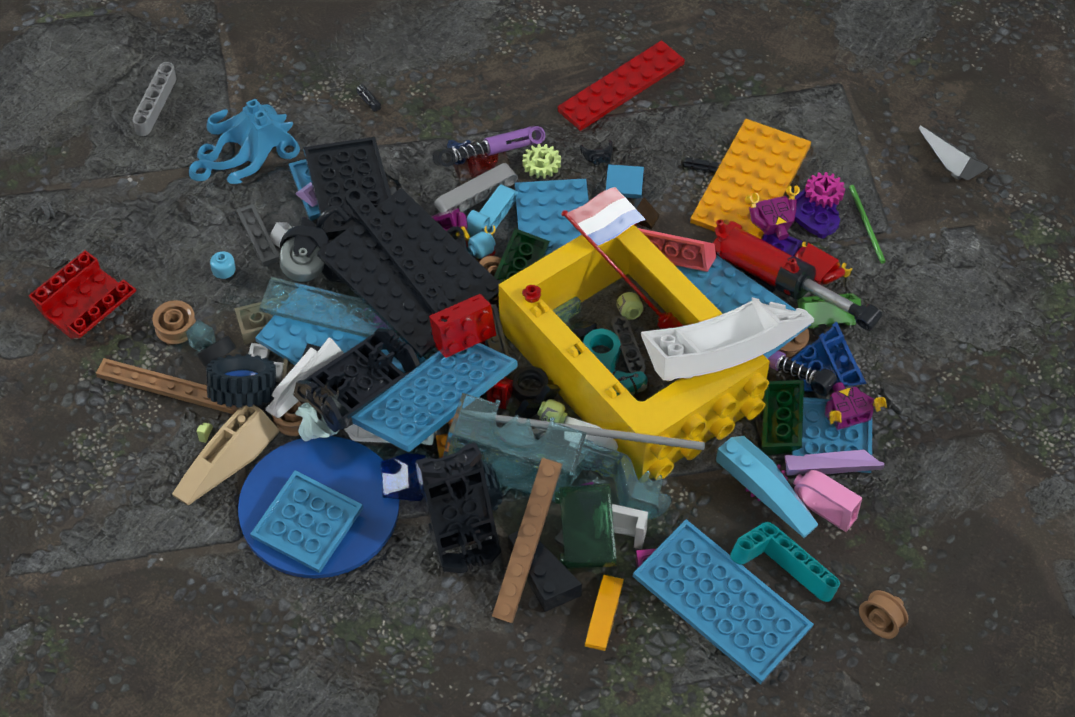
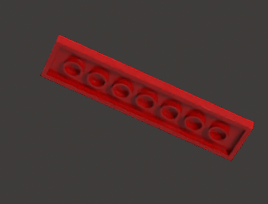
M661 40L560 104L558 112L581 131L684 65L685 59Z

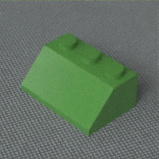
M853 293L838 294L861 306V299ZM818 296L802 297L797 300L798 307L806 310L814 318V322L808 328H817L820 324L832 327L836 321L837 323H845V325L856 324L853 315Z

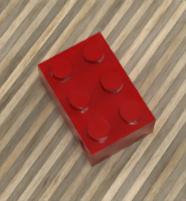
M481 294L429 316L435 347L445 358L496 336L491 304Z

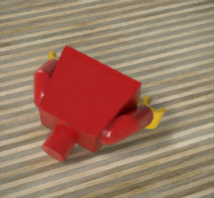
M802 242V247L795 253L796 257L815 267L816 275L814 282L820 285H827L841 277H848L852 271V268H845L846 263H843L840 267L837 258L810 243L806 246V242Z

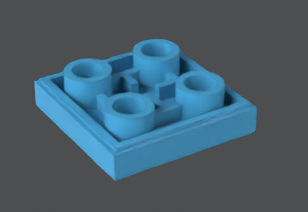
M608 164L606 190L616 187L625 198H641L644 167Z

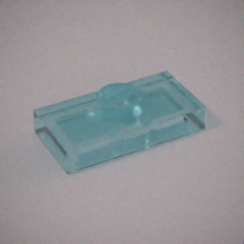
M574 297L553 311L563 322H567L572 316L580 312L581 300L578 297Z

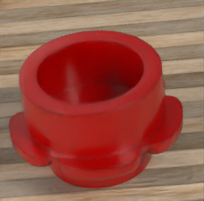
M528 285L526 289H523L522 295L527 302H537L541 296V288L535 285Z

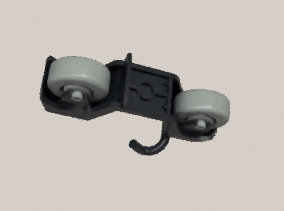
M338 205L328 207L319 216L316 225L312 220L302 217L301 225L292 227L283 235L280 241L279 264L287 277L295 281L306 282L315 279L322 272L329 281L344 283L317 256V252L330 243L329 240H334L339 236L327 237L323 229L326 219L336 212L346 223L352 220V217L344 208Z

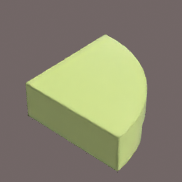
M203 423V425H199L197 434L200 442H207L213 428L212 424Z

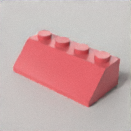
M638 228L674 265L708 272L716 259L714 243Z

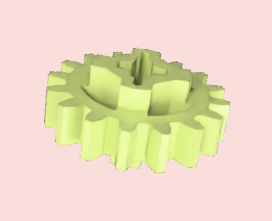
M538 144L535 148L532 145L531 150L526 149V154H523L522 166L525 167V172L530 171V176L535 174L536 178L543 176L546 179V175L552 177L553 172L558 173V168H561V155H559L558 150L554 151L553 146L547 148V144L544 147Z

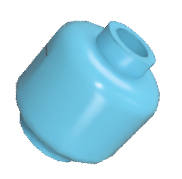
M479 232L469 238L467 250L477 259H483L493 253L496 243L490 233Z
M229 252L215 253L210 259L211 270L215 277L227 279L235 273V261Z

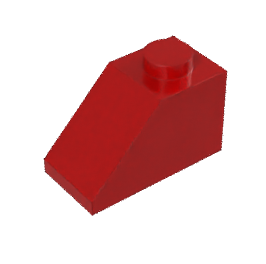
M504 377L487 390V405L506 409L513 392V380Z

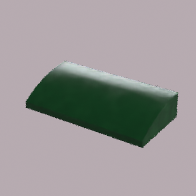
M515 228L494 277L502 283L545 256L550 241Z
M804 380L769 381L764 395L763 453L766 455H776L801 449Z

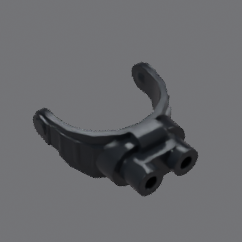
M609 140V146L600 150H590L582 144L580 145V151L587 161L595 165L604 162L609 163L613 142Z

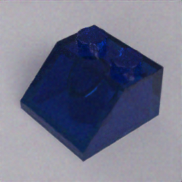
M405 453L381 461L382 497L421 502L424 496L419 485L416 461L426 458V455Z

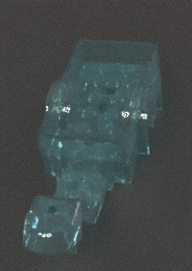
M462 393L448 433L443 457L457 453L465 445L475 442L481 451L482 461L487 462V465L491 464L501 486L531 494L541 459L545 458L563 464L551 500L553 502L563 505L569 487L584 469L598 472L602 476L613 477L620 506L648 512V520L659 518L670 507L672 498L667 494H660L663 483L662 475H659L656 481H651L649 479L650 472L647 471L638 480L632 461L626 454L593 444V441L585 439L586 432L555 423V418L551 417L546 433L537 440L534 439L530 419H527L525 424H520L518 422L519 416L516 415L502 428L497 427L496 413L500 404L499 400L493 403Z

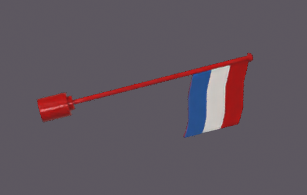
M616 187L599 193L583 206L569 212L567 210L562 211V217L565 216L656 312L659 316L657 326L660 329L684 326L671 312H664L662 314L598 247L616 238L632 225L646 220Z

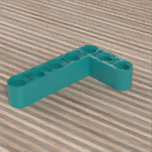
M762 523L737 539L730 553L731 559L737 564H746L765 552L818 599L824 602L831 601L840 586V581L836 576L772 523Z

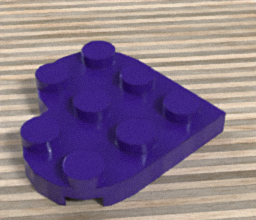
M805 189L795 196L797 199L795 222L821 239L836 232L840 223L836 204L833 203L831 208L829 205L823 208L822 204L815 206L816 202L810 203V197H806Z

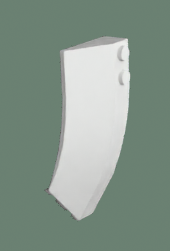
M752 297V301L715 318L682 327L641 332V336L655 371L663 380L672 381L677 378H692L693 376L721 371L754 359L776 348L813 323L814 318L804 309L797 308L796 311L786 309V305L770 302L767 305L761 303L759 299Z

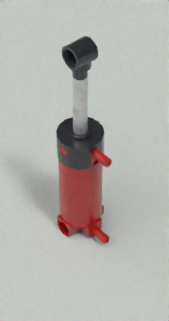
M717 220V227L715 228L717 238L713 243L715 244L716 255L723 260L776 287L777 290L796 300L804 297L809 291L853 315L856 323L867 331H871L881 319L882 312L874 305L859 306L814 282L816 269L813 265L743 230L742 226L734 221H730L726 225L723 220Z

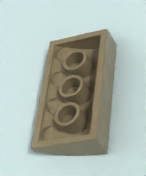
M292 294L234 308L244 345L256 342L255 337Z

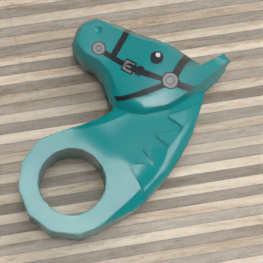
M601 328L592 330L584 337V345L632 396L647 388L648 378L644 372L625 373L615 370L620 357L621 343L619 337L614 332ZM603 345L611 350L600 354L593 351L592 348Z

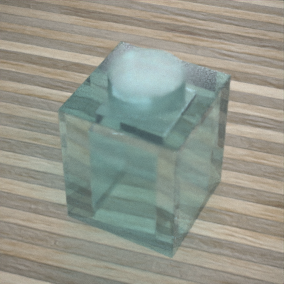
M197 320L186 332L189 346L199 352L216 342L213 328L200 320Z

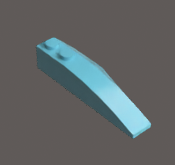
M745 436L731 437L718 448L716 462L803 538L818 526L814 517L773 460Z

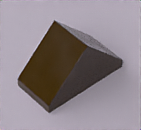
M645 197L629 201L646 219L638 222V224L652 229L660 214Z

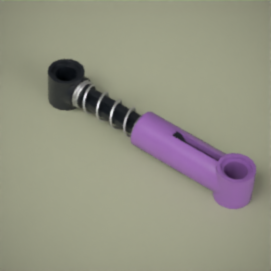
M529 126L524 129L484 138L482 143L476 142L474 145L468 144L466 147L460 146L458 149H438L433 154V161L437 166L449 167L463 158L469 159L471 156L476 157L479 154L484 155V153L490 156L533 144H540L545 139V131L539 126ZM533 131L536 132V138H535V139L532 138V132H533ZM523 137V139L511 142L512 139ZM443 153H445L447 156L445 162H443L441 159Z
M779 350L768 358L770 368L777 371L783 369L785 373L790 372L792 376H798L800 380L805 379L810 384L812 390L818 395L825 396L837 382L836 375L829 369L824 368L820 371H812L811 367L808 369L803 364H797L796 360H789L786 354Z

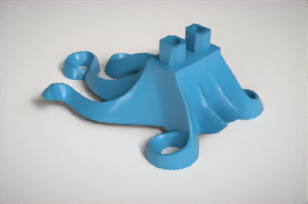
M256 99L248 101L246 103L247 106L243 107L242 112L221 123L217 122L227 115L228 110L224 109L212 114L207 121V131L211 134L222 135L216 146L204 144L198 149L197 157L199 160L193 162L189 167L190 178L195 181H205L210 177L212 169H230L250 161L251 164L230 173L227 177V182L238 184L242 182L239 179L252 175L260 169L275 146L281 158L292 159L296 157L300 152L299 144L287 133L292 128L293 122H284L287 117L286 114L277 115L272 106L262 105ZM235 142L241 146L239 153L234 158L224 162H213L219 157L225 143ZM286 146H293V152L287 153L284 150ZM207 150H213L209 154H204ZM199 168L206 169L204 173L196 174V170Z

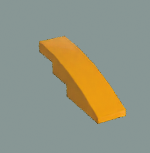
M603 575L585 647L606 650L624 579Z

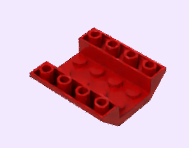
M84 250L28 296L50 323L69 338L74 339L81 338L133 295L136 289L124 279L117 282L100 269L98 259Z

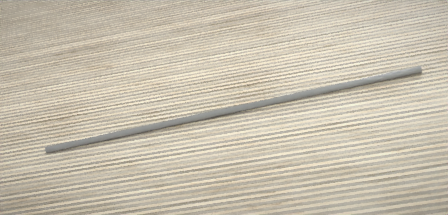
M462 410L455 416L457 418L704 450L705 442L473 411Z

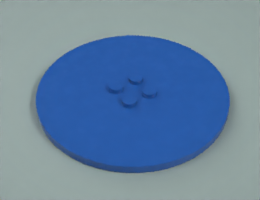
M334 436L327 438L319 437L309 441H304L301 438L273 450L252 469L241 489L238 517L247 544L267 565L296 577L326 578L341 575L360 567L372 559L385 546L398 520L399 492L395 478L387 464L368 447L349 439ZM295 470L363 505V510L320 573L253 539L250 535Z

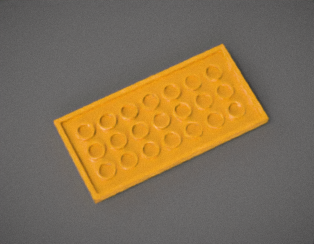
M745 119L691 216L690 223L715 232L717 220H723L726 225L730 221H734L741 225L743 230L762 239L764 233L752 223L749 211L750 204L746 203L745 198L747 195L752 197L753 193L759 195V201L785 196L786 188L791 185L811 146V141Z

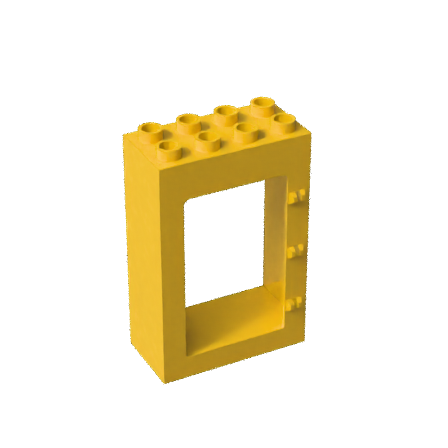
M635 225L629 227L616 238L598 246L625 275L629 274L666 313L671 312L684 326L699 323L723 314ZM583 235L578 236L499 284V317L504 335L532 366L538 367L546 373L550 385H557L561 389L558 394L584 422L596 425L602 429L706 443L713 437H716L718 440L724 439L733 431L737 421L743 417H746L748 420L754 419L765 407L763 398L764 392L769 385L767 374L770 361L763 354L721 371L693 376L692 378H680L646 401H637L559 318L563 313L622 278ZM535 285L541 288V296L537 302L530 303L525 300L522 291L526 289V286ZM614 439L618 448L617 451H611L641 485L653 477L657 481L664 479L673 470L675 462L683 457L687 460H692L702 452V450L622 439Z

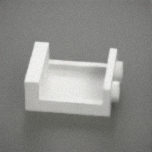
M600 501L599 508L594 509L592 520H594L595 538L599 539L601 530L635 537L634 548L642 549L647 531L648 512Z

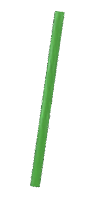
M850 185L849 189L879 261L883 264L886 262L856 189L854 185Z

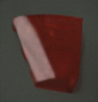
M484 153V155L479 154L476 157L471 156L469 159L467 158L471 178L474 179L495 168L499 153L490 156Z

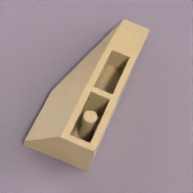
M255 405L253 407L242 406L208 442L185 473L172 495L186 505H190L253 461L279 433V429L262 409Z

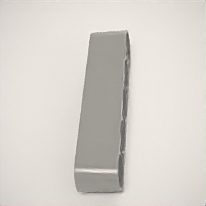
M164 62L159 65L133 116L135 132L139 136H146L151 132L176 82L174 66L170 62Z
M500 164L441 195L436 199L434 206L440 213L459 208L460 212H463L491 197L499 185L512 186L517 181L518 176L508 164Z

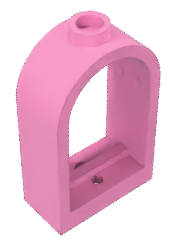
M809 470L804 476L799 474L793 482L796 485L794 491L808 509L847 532L858 517L862 497L816 470Z

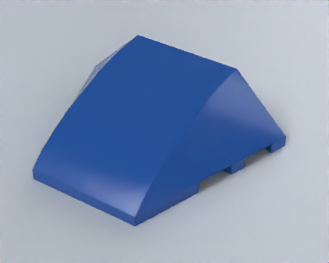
M837 321L825 334L822 333L819 336L820 338L812 345L806 346L791 359V361L796 360V363L799 365L803 364L808 369L811 367L812 371H820L824 368L829 369L836 375V383L842 382L845 387L866 384ZM802 379L804 380L805 392H812L810 384L805 379Z

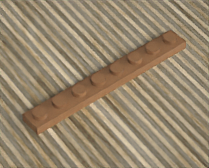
M103 358L96 372L97 378L234 414L239 409L236 405L227 407L226 404L219 405L217 402H212L211 398L207 397L206 385Z
M545 458L541 459L492 617L510 623L514 621L563 464Z

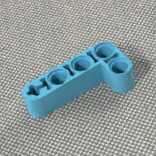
M502 184L499 185L480 212L472 210L469 213L466 229L469 236L472 237L479 232H485L486 225L487 232L492 233L494 231L493 225L496 229L516 202L518 192Z

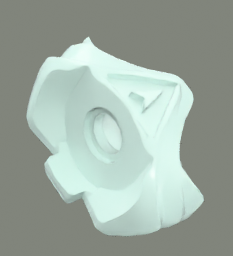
M309 403L302 404L295 412L296 416L303 418L298 432L304 441L319 437L327 438L339 432L338 430L334 433L327 426L322 415V418L319 420L317 410Z

